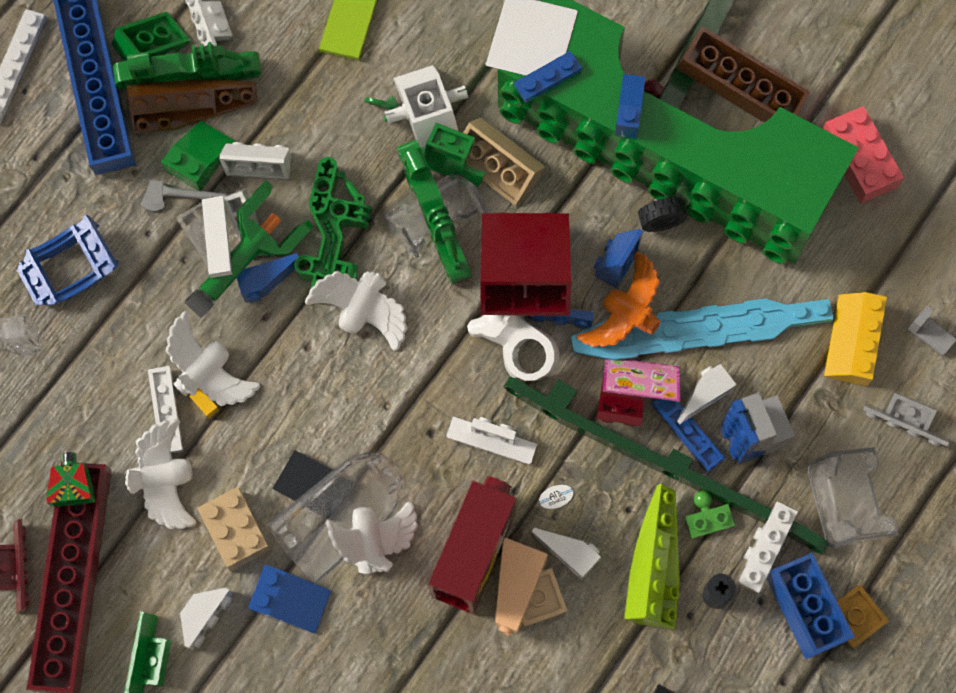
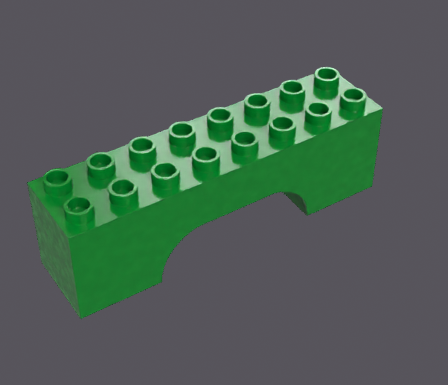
M542 0L541 2L578 11L566 53L572 52L581 65L582 72L525 103L514 87V82L526 75L498 69V107L500 108V114L513 124L520 125L524 120L537 127L536 133L549 143L557 144L561 140L573 146L574 154L584 162L594 164L596 160L607 164L611 167L610 172L622 182L632 183L634 179L649 187L648 193L656 200L666 197H681L687 207L688 216L704 224L712 220L725 227V235L737 243L745 244L748 240L763 247L762 253L769 260L778 264H785L788 260L796 264L840 186L859 147L781 107L762 125L745 131L731 132L716 129L644 91L637 139L615 136L623 74H625L620 64L625 27L573 0Z

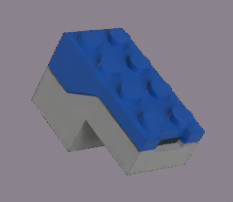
M759 392L733 401L720 427L723 438L728 439L730 443V455L733 460H737L738 465L788 447L795 437L778 395L762 400Z

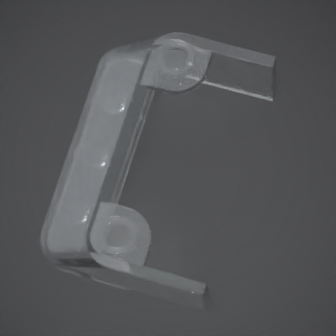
M451 174L436 182L451 220L457 217L470 220L476 217L478 212L481 214L489 213L476 186L462 176ZM415 195L389 210L385 214V218L406 251L415 258H418L420 256L417 251L423 248L425 243L424 237L430 233Z

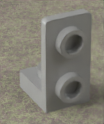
M926 306L908 330L941 356H944L956 339L929 318L934 311Z

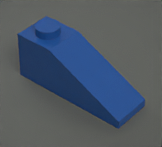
M623 74L615 136L637 139L645 77Z
M292 254L244 269L237 277L244 301L256 302L271 292L295 270L294 265L299 257L298 254Z

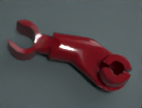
M648 79L644 84L645 90L659 99L664 87L654 79Z

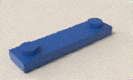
M656 399L651 403L653 408L707 473L725 460L723 454L692 417L682 424L677 422L684 409L679 401Z

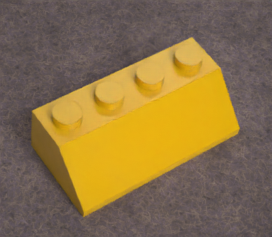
M866 292L840 294L838 296L824 372L825 378L862 386L870 384L874 375L887 297Z

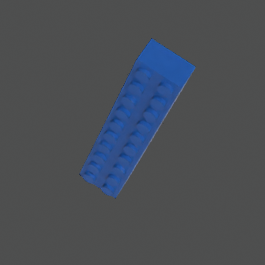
M53 0L89 166L95 176L135 166L136 161L120 90L115 87L114 64L99 0Z

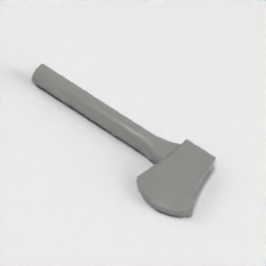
M150 180L141 205L148 211L156 212L165 208L164 197L173 196L202 200L218 196L226 197L227 194L172 188L164 185L163 181Z

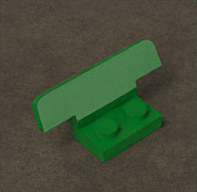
M436 123L426 142L425 149L420 147L430 170L474 187H478L482 183L485 172L466 165L467 158L475 143V137Z

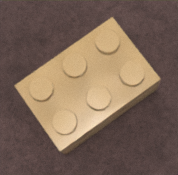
M238 487L197 508L226 567L230 571L271 551L243 493Z

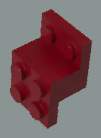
M603 371L597 419L605 423H623L629 427L641 426L645 397L603 391Z

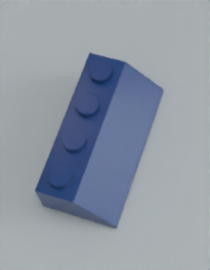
M813 553L775 568L768 573L766 580L806 660L854 638Z

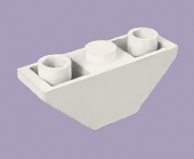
M221 588L193 594L180 613L186 647L193 651L195 647L199 648L204 642V634L208 628L212 629L219 619L217 615L222 608L225 610L232 601L231 595L233 593L229 589Z

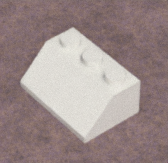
M240 142L226 144L220 154L219 159L226 175L289 180L292 156L290 149L283 145L268 147L263 144L245 145Z

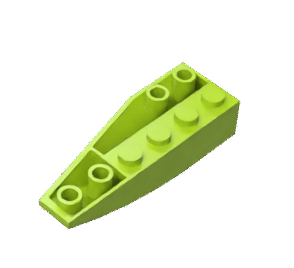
M658 484L648 506L636 543L629 576L624 619L639 625L675 629L680 588L676 491Z

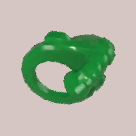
M393 95L387 101L369 97L364 99V102L385 109L392 110L399 107ZM384 115L383 120L384 122H387L386 116Z

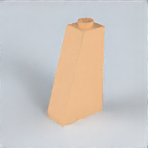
M504 538L495 624L496 627H499V632L511 636L512 633L517 635L547 562L548 554L508 538Z

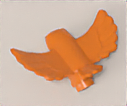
M635 252L634 278L629 290L626 293L622 290L612 289L603 301V306L611 315L602 325L576 336L583 344H589L592 347L599 345L602 347L607 345L614 346L620 340H624L634 327L650 335L654 334L658 329L661 320L651 313L653 309L649 307V304L657 293L656 288L659 285V279L657 278V271L653 268V262L648 260L646 255Z

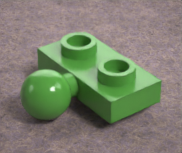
M706 491L697 492L694 496V503L698 508H701L702 512L684 517L690 538L735 526L729 505L726 504L710 509L711 495Z

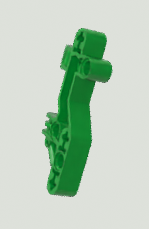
M208 42L207 46H204L202 43L200 47L192 44L191 54L172 53L151 57L148 51L127 55V61L118 62L113 65L115 87L118 89H127V85L180 80L240 81L257 78L262 75L258 52L238 53L224 49L222 45L213 46L211 42Z
M413 140L397 146L396 149L404 167L407 182L419 202L430 236L450 283L455 284L472 277L469 265L457 240L455 226L447 207L444 205L418 141Z
M324 157L318 163L309 200L311 215L322 236L318 257L302 255L296 259L294 265L300 279L312 282L311 288L315 286L318 280L324 279L326 275H332L335 271L348 274L350 278L357 279L359 266L341 261L344 248V238L341 230L344 227L368 228L369 213H372V207L365 204L364 196L361 195L353 182L348 181L344 171L338 170L336 160L331 157ZM338 179H343L345 187L355 199L354 202L334 198ZM321 187H329L325 192L319 191ZM338 210H345V213L342 215L335 214ZM304 265L311 266L307 271L300 270Z

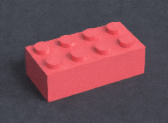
M864 106L825 123L824 130L859 147L845 177L860 204L899 187L904 176Z

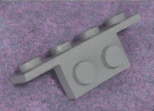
M894 392L886 411L867 403L863 405V410L866 411L865 414L873 419L883 418L887 420L886 423L894 428L899 429L901 426L908 429L907 433L920 438L922 435L929 438L928 442L935 446L941 447V445H945L948 447L949 445L948 438L928 430L937 412L936 409L897 392Z

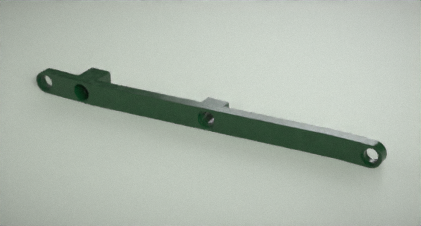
M509 377L503 386L510 394L558 423L697 491H706L713 499L725 505L728 504L729 507L764 524L773 510L689 469L693 459L674 448L668 458L568 410L577 396V390L559 379L547 397L513 377ZM793 521L787 533V536L818 554L824 555L830 545L826 539L796 521Z

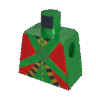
M63 453V465L51 467L46 503L51 507L95 503V495L88 467L84 463L77 464L76 453Z

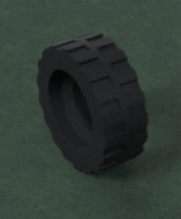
M681 197L658 199L644 205L638 211L642 230L647 232L671 229L688 219L685 203Z

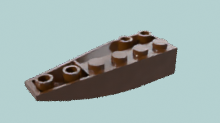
M180 80L127 85L133 134L176 130L257 103L255 82Z

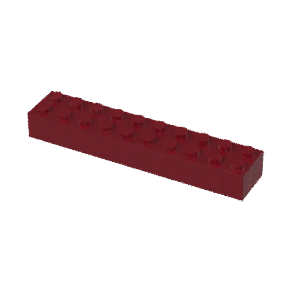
M84 463L89 469L95 503L54 507L26 690L37 693H80L112 472L106 464Z

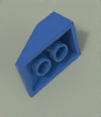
M637 229L617 234L614 240L610 239L604 249L606 251L603 258L599 256L594 265L596 269L595 277L618 288L634 261L635 252H639L643 231Z
M264 565L248 608L254 613L316 634L332 591L285 571Z

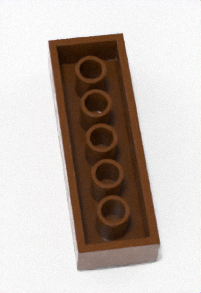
M703 26L693 37L676 67L683 74L764 123L776 113L779 107L798 116L810 94V91Z

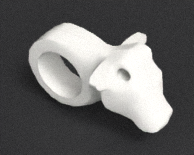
M483 315L469 322L467 327L472 337H484L503 346L505 368L511 377L517 380L520 378L524 381H538L549 377L556 370L559 363V349L555 340L538 327L526 321L524 315ZM530 339L539 341L546 352L544 366L535 373L525 371L518 360L520 347L525 341Z

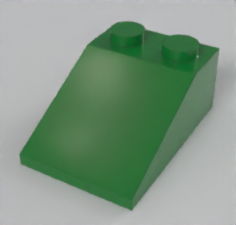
M166 11L116 28L112 46L122 59L127 61V55L148 51L151 57L172 54L189 44L191 40Z
M200 121L171 147L161 163L167 173L197 191H202L221 164L219 158L224 146L236 141Z

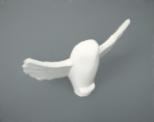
M335 271L332 275H326L324 279L318 280L315 286L310 289L309 295L305 299L306 305L327 303L341 308L339 327L350 334H356L368 322L382 332L393 351L398 350L401 342L405 339L407 325L405 323L406 316L403 313L404 307L396 303L394 298H388L379 292L386 285V281L379 273L375 274L374 272L370 273L367 271L357 281L355 278H350L348 274Z
M188 311L182 312L180 317L175 319L174 324L169 328L170 335L167 338L168 346L166 347V353L170 356L171 362L175 363L182 371V374L173 384L183 395L190 394L193 396L196 394L197 389H200L204 394L208 395L211 401H216L220 406L245 402L247 398L254 395L255 391L260 388L258 382L238 379L222 368L229 358V352L220 342H211L204 348L197 343L190 328Z
M178 419L166 420L152 425L150 430L144 432L142 438L136 441L138 447L136 455L138 456L137 462L139 467L127 470L125 482L131 494H135L140 489H143V497L146 500L144 507L148 510V517L151 520H156L160 525L165 524L169 529H184L196 524V520L184 509L177 493L178 485L185 484L193 478L191 462L180 458L172 459L171 442L180 424Z
M407 502L397 514L383 522H378L372 508H356L353 510L352 529H343L328 519L326 521L333 546L344 557L346 563L352 562L356 564L358 572L363 574H371L376 571L388 572L391 570L393 563L384 556L409 549L410 542L415 537L414 532L418 528V523L416 522L417 513L414 511L415 508L412 502Z

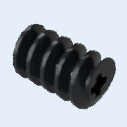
M719 573L714 575L703 589L702 597L704 602L713 609L725 607L735 596V582L726 574Z

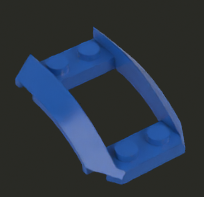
M84 215V219L76 225H71L51 240L25 251L26 256L23 262L20 261L17 271L35 305H55L93 286L118 267L119 260L114 259L98 230L99 225L89 215ZM79 243L94 271L74 284L55 292L40 262Z

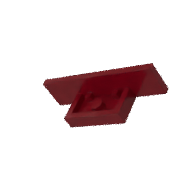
M17 519L13 524L14 545H0V592L16 591V614L22 613L29 604V595L25 593L28 572L27 570L24 571L27 549L23 548V540L26 538V527L22 526V519Z

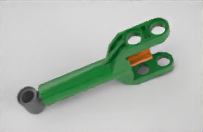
M267 180L237 210V227L240 231V242L230 252L232 274L214 278L209 276L200 285L199 289H196L184 302L200 318L209 312L214 305L213 302L217 301L256 256H284L289 254L313 227L306 219L300 225L295 226L277 246L278 243L270 236L273 230L281 223L277 215L271 213L260 226L254 220L249 219L253 212L271 194L273 186Z

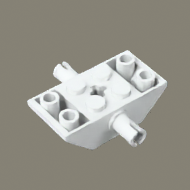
M433 65L394 78L403 104L401 107L384 111L388 124L405 118L409 120L416 140L420 147L424 149L436 123L458 131L451 103L468 99L464 85L446 91L439 73Z

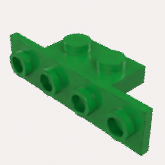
M140 612L124 693H143L145 685L163 687L172 640L154 638L158 618L156 615Z

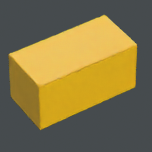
M197 389L195 395L189 396L208 419L219 411L218 407L202 390Z

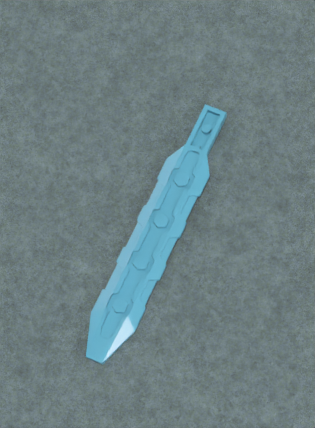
M765 298L719 307L712 305L681 312H659L655 316L661 320V323L654 334L650 335L634 327L624 340H620L614 346L607 345L602 347L599 345L592 347L589 344H583L582 341L576 338L578 334L591 331L602 325L605 321L571 336L573 353L609 360L635 358L643 354L680 352L681 349L704 346L709 348L724 346L726 343L771 340L788 328L833 322L834 318L829 299L786 305Z

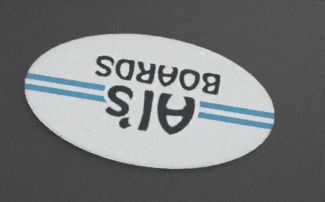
M567 485L552 486L541 494L539 503L546 509L562 507L572 499L573 490Z

